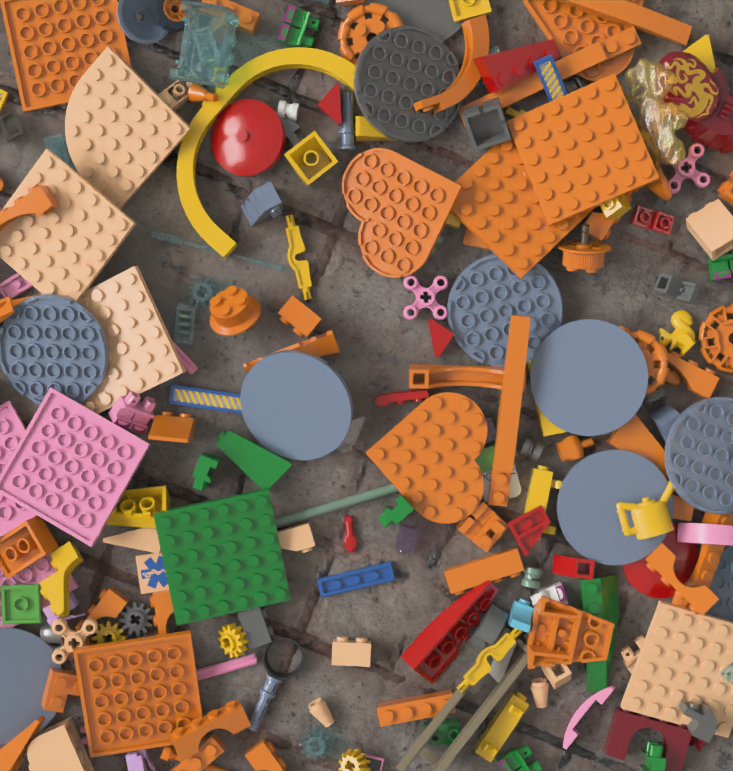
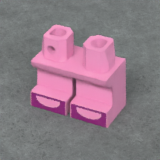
M130 391L126 397L122 395L119 397L110 410L109 415L114 424L145 434L148 429L146 426L150 418L153 419L155 417L153 409L156 403L153 398L148 396L145 397L143 402H139L141 399L140 395L137 392Z

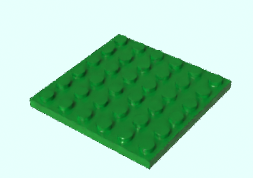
M268 488L153 513L177 626L291 600Z

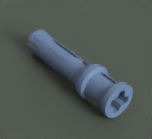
M353 92L342 93V128L339 131V135H341L339 151L342 152L356 151L354 146L356 131L353 128Z
M268 673L264 686L260 688L261 695L249 720L251 726L248 729L256 732L271 699L276 697L275 692L279 683L283 681L272 677Z

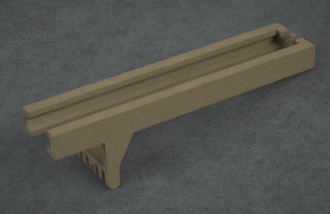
M505 628L499 634V636L492 645H494L505 633L510 634L511 631ZM515 639V644L523 652L441 757H437L425 745L467 693L471 685L463 693L460 690L464 685L459 690H455L425 730L410 744V749L394 769L396 771H405L420 753L425 760L431 762L430 764L433 768L430 771H445L527 665V645H524L522 640ZM487 656V661L490 663L493 658Z

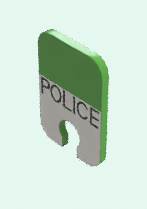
M495 445L483 448L475 459L482 471L484 479L483 497L486 502H488ZM513 465V472L511 473L509 499L517 497L521 493L515 465Z

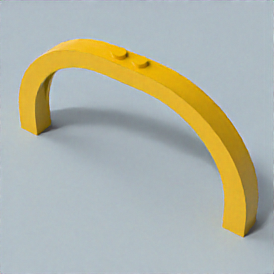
M305 47L278 49L250 60L237 69L224 83H219L214 90V94L219 96L217 102L203 101L202 108L189 125L192 129L181 142L177 160V186L182 206L192 226L225 260L238 244L210 219L203 208L196 187L195 167L197 155L208 130L212 127L222 110L230 105L246 87L272 72L300 68L315 70L337 79L355 93V65L338 55L319 49Z

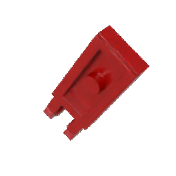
M428 389L382 393L376 396L375 402L379 407L388 406L390 402H395V405L405 404L406 400L423 402L425 398H429Z

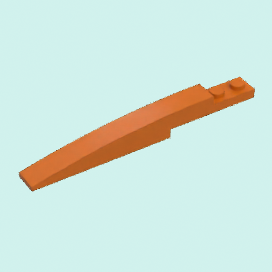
M555 0L576 7V10L630 28L634 26L636 30L685 46L692 30V26L626 0Z
M633 26L603 41H598L556 61L555 64L564 82L570 79V77L638 47L642 43ZM537 71L498 93L487 94L461 107L458 113L465 126L462 117V109L476 104L482 107V102L499 97L502 108L505 109L544 91V87Z
M511 315L488 505L507 507L523 393L530 316Z

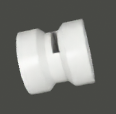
M280 100L277 111L280 118L296 122L299 103L293 102L288 104L286 101Z

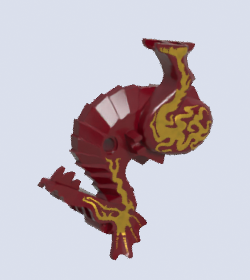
M675 51L665 55L657 64V79L653 86H650V90L655 91L660 99L648 101L647 116L642 123L634 118L648 151L656 161L659 160L660 152L657 148L660 129L666 119L674 118L683 127V130L693 137L692 141L706 145L708 149L720 150V153L732 152L733 97L730 94L726 72H721L719 68H715L714 72L711 73L701 60L687 52Z

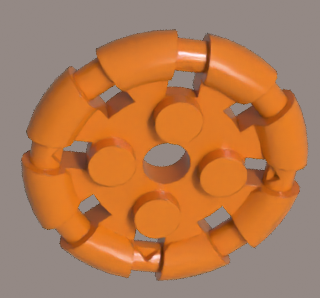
M370 3V5L363 6V4L359 5L347 14L348 17L344 22H341L338 31V40H340L341 46L339 48L344 59L356 66L358 60L356 55L360 54L368 43L367 37L370 33L378 35L387 29L404 26V23L396 12L390 11L386 5L380 3ZM372 13V18L366 19L365 14ZM384 16L389 19L387 24L381 21ZM353 21L359 23L356 25L355 30L350 27ZM353 38L354 45L348 46L347 39Z
M733 304L727 307H724V305L711 311L707 315L706 321L702 322L698 334V340L701 343L700 351L709 364L715 365L717 370L726 373H733V344L728 339L729 335L733 333V319L727 320L726 314H732L733 316ZM714 322L719 324L715 329L711 327ZM713 338L714 346H709L708 339ZM721 354L724 355V358L719 360L716 356Z
M627 330L625 332L634 340L638 339V345L646 360L648 379L650 376L655 379L647 386L645 398L656 393V389L660 385L663 386L666 382L670 370L668 368L669 355L663 343H659L654 335L642 330H638V332ZM649 344L654 348L651 354L645 349ZM654 361H660V368H654Z

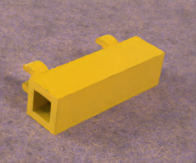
M538 465L537 468H532L524 513L539 505H542L546 512L550 487L560 489L562 481L552 479L553 472L549 471V467ZM548 525L543 533L555 535L556 527Z
M519 691L517 693L510 692L474 746L475 753L490 763L529 707V703L526 701L527 697Z

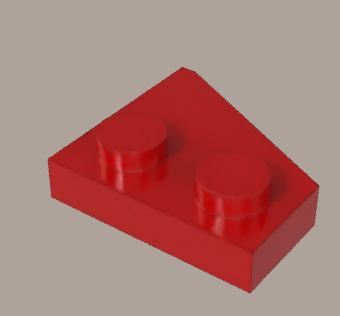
M542 505L507 522L524 556L529 554L533 545L551 523Z

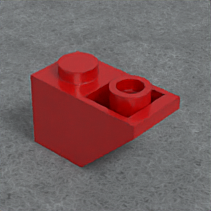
M554 554L552 573L573 578L593 579L595 560L581 556Z

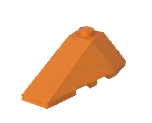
M41 716L0 749V771L18 770L25 758L24 754L31 743L30 739L33 740L38 734L46 717Z

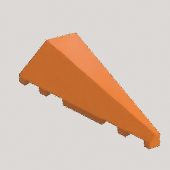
M332 330L278 350H299L318 357L341 353ZM264 357L244 363L245 371H250Z

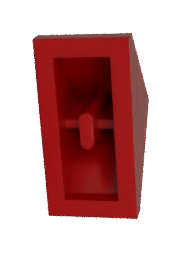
M335 84L319 102L318 109L335 124L342 126L340 86Z
M429 319L427 321L434 356L437 358L440 357L454 336V333L433 319Z

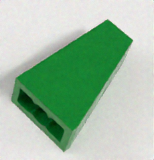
M224 430L216 438L218 440L216 445L261 489H269L293 465L289 460L232 430L228 432Z

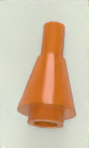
M198 83L192 84L188 90V98L192 102L208 100L217 102L219 99L217 94L210 93Z

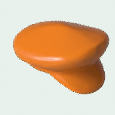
M655 160L654 167L660 180L646 186L660 198L670 200L672 198V190L663 174L659 160Z

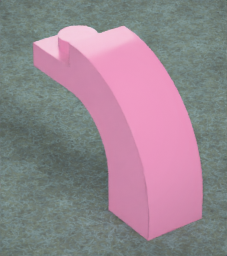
M678 523L677 542L733 546V526Z

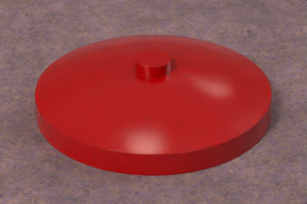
M254 99L239 100L224 108L216 118L211 132L212 151L218 163L228 172L242 177L258 176L271 169L279 160L285 145V129L278 113L271 106Z
M673 524L674 530L668 532L661 543H664L677 556L674 571L680 582L685 584L695 569L699 554L695 543L677 542L678 526ZM649 555L636 562L622 565L626 579L640 593L659 599L670 598L675 595L676 589L672 585L668 587L660 579L662 575L658 571L654 573L647 567L646 564L648 562L645 559Z

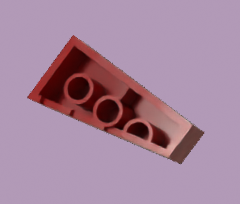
M554 39L474 58L473 60L489 94L506 89L537 71L533 63L534 61L549 54L556 60L561 57V54Z

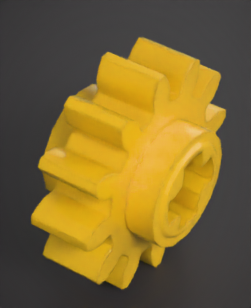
M109 620L106 626L103 622L99 624L101 630L98 628L96 631L97 635L91 639L97 640L96 644L109 643L106 640L108 634L112 635L111 639L113 640L110 642L125 640L127 636L121 635L124 630L117 628L119 622L112 625L111 620Z
M236 623L226 624L222 626V630L218 631L221 635L218 638L221 642L220 648L225 650V655L230 653L231 658L239 657L244 654V651L248 650L245 646L248 643V640L245 639L246 632L241 631V626L236 628Z

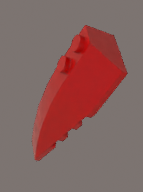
M487 580L463 595L439 614L418 635L416 640L402 654L401 658L414 671L433 684L461 651L459 647L463 640H468L470 629L473 625L477 626L480 621L481 612L487 610L499 589Z

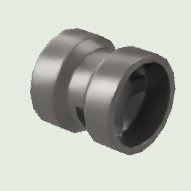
M525 437L519 450V455L529 456L531 460L537 462L544 444L534 443L532 439Z

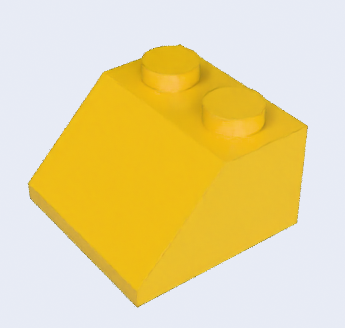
M315 131L284 154L306 186L338 162Z

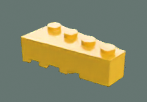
M166 485L125 490L106 525L156 529L153 513L170 509V496Z

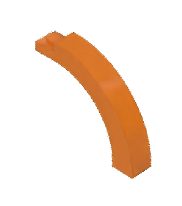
M486 14L461 23L465 38V55L457 78L439 95L414 103L415 111L421 109L423 112L433 109L435 113L460 102L476 86L481 75L473 59L489 54V28Z

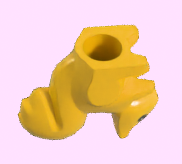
M678 310L671 316V324L675 330L669 333L665 329L660 328L659 343H663L664 346L671 344L669 351L678 347L681 350L680 355L683 357L694 346L696 341L695 333L690 327L693 324L692 316L686 310Z

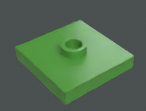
M40 584L1 585L2 625L42 622Z

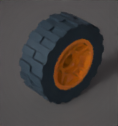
M155 0L152 3L154 20H156L158 26L160 25L162 29L168 30V32H179L190 26L197 13L194 0ZM172 6H175L174 8L177 11V13L172 12Z

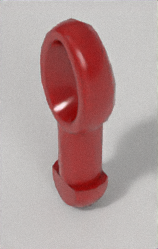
M347 515L344 517L346 528L344 546L349 553H353L357 549L358 540L353 532L354 520L352 516Z

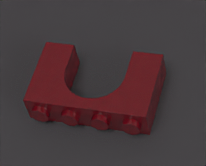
M615 707L603 749L605 755L625 760L633 734L643 728H654L663 735L664 746L662 755L666 758L665 771H682L692 735L687 725H679Z

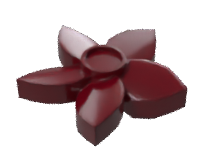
M691 735L692 739L689 746L696 745L698 751L701 752L702 744H707V742Z

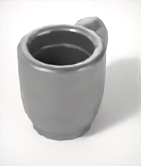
M49 623L41 626L40 638L47 642L53 651L64 645L65 640L63 636L55 634ZM52 643H61V646H55Z

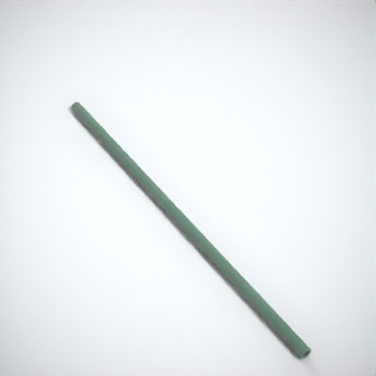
M393 484L352 495L276 518V527L279 528L396 493L399 490Z

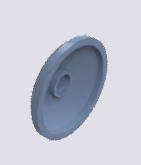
M119 0L117 5L118 23L125 35L131 40L140 44H153L162 40L168 34V30L162 29L160 25L158 26L153 18L152 3L155 0ZM138 14L141 15L142 20L138 19Z

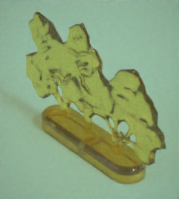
M640 58L637 65L629 68L625 73L627 82L633 86L628 96H626L624 83L622 81L618 82L627 103L634 101L640 107V114L634 120L640 130L643 141L647 143L646 148L656 171H658L662 160L667 164L677 166L685 158L686 152L683 142L674 133L676 130L684 128L689 114L683 110L679 111L678 106L673 102L665 103L663 100L665 94L673 86L675 74L669 69H665L658 61L650 63L648 59ZM643 86V92L635 97L634 94H637L636 90ZM641 98L642 102H638L637 99Z

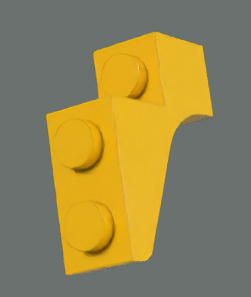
M70 541L50 553L53 559L51 564L57 572L39 583L42 587L40 590L41 594L46 600L49 599L51 603L49 607L52 613L62 618H65L70 613V575L75 567L84 561L75 544Z

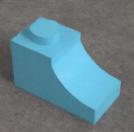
M520 598L519 601L514 599L507 618L510 627L529 633L534 607L530 605V601Z

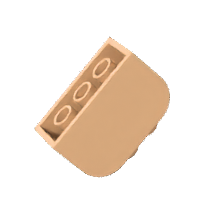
M72 717L43 729L28 747L27 757L30 763V771H95L84 745L81 744V738Z

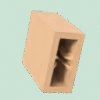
M719 199L709 202L703 209L691 213L686 218L687 229L713 261L733 249V216Z

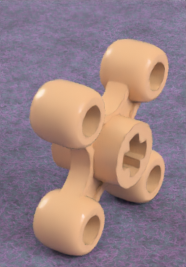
M57 618L54 620L52 631L57 635L63 636L65 644L53 651L52 660L56 664H63L67 660L69 653L73 652V648L88 646L85 639L87 636L96 633L98 622L94 618H88L84 621L80 630H71L65 619ZM76 638L78 644H74V641L72 639Z

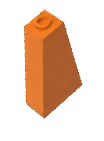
M636 414L626 424L613 431L606 442L618 450L631 451L645 457L659 468L666 480H669L665 467V450Z

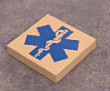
M162 553L136 555L141 594L169 590Z

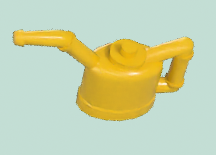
M668 481V485L659 501L644 497L642 502L638 504L618 502L616 504V512L619 515L622 532L625 536L636 534L637 540L674 530L666 505L674 491L670 481ZM626 510L631 511L634 527L629 526Z

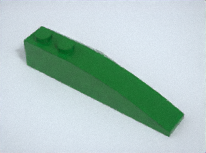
M617 574L593 576V579L578 578L580 609L615 624L607 660L585 663L587 692L600 691L608 685L620 613Z

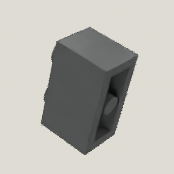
M257 607L237 613L243 631L246 632L245 637L248 640L249 649L272 642V636H275L272 625L268 626L266 621L268 613L265 607Z

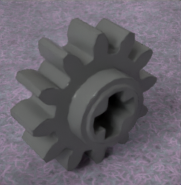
M134 601L133 607L130 604L126 605L128 611L122 610L120 612L125 617L121 618L119 622H125L122 629L129 628V635L136 631V635L139 636L141 630L147 633L148 628L146 626L151 627L153 625L149 621V619L153 618V614H148L151 607L145 609V602L138 606L137 601ZM139 615L141 617L139 621L133 620L135 616Z

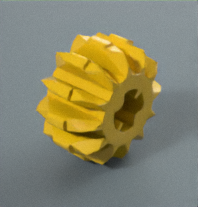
M349 749L341 754L342 759L338 761L341 764V767L338 769L339 771L371 770L367 766L370 763V760H366L367 753H362L360 749Z

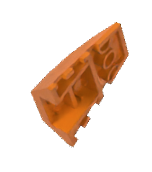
M542 595L534 606L527 640V668L535 669L538 666L552 667L555 664L569 665L572 662L586 663L607 660L615 624Z

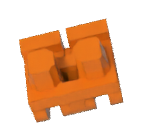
M481 500L478 507L471 514L474 518L466 517L456 528L487 553L509 526Z

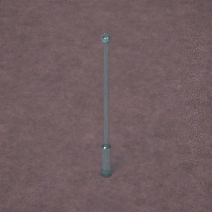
M151 229L150 238L152 239L156 238L178 245L185 244L218 253L211 247L185 241L181 237ZM233 253L229 255L233 258L277 269L279 272L285 270L283 265L277 266Z

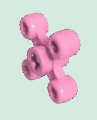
M692 144L689 147L688 156L684 159L677 158L670 149H665L660 153V162L674 168L675 175L672 179L668 180L670 188L671 183L675 185V189L671 188L672 194L680 191L681 183L686 178L692 179L698 188H705L710 184V176L705 172L697 171L695 168V161L701 158L705 152L702 144ZM694 148L698 149V154L694 152ZM665 154L669 155V160L665 158ZM684 165L685 167H688V171H686V173L685 170H681V167ZM700 177L705 180L704 183L700 182Z
M409 275L405 277L403 285L407 290L414 292L416 300L412 305L404 308L403 316L407 320H414L418 316L420 309L429 308L433 312L435 319L444 320L448 316V310L445 306L438 304L435 297L439 291L447 288L448 279L445 276L439 275L435 277L433 284L429 288H423L415 276ZM410 279L413 280L414 285L409 286L407 284V281ZM438 280H443V281H444V285H443V286H439V285L437 284V281H438ZM423 293L431 296V300H428V303H424V300L420 299V296L424 295ZM409 309H412L414 311L413 316H409L407 314V311ZM439 309L444 311L443 316H438L437 311Z

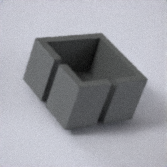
M499 97L482 102V107L476 104L462 109V117L474 151L511 140L510 129L506 122V117H504Z

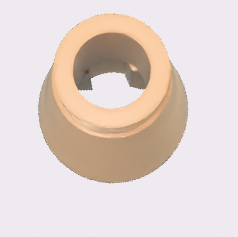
M545 678L532 679L530 688L536 707L545 708L548 702L549 683H547Z
M317 698L309 704L310 713L325 727H329L334 723L335 720L325 700Z

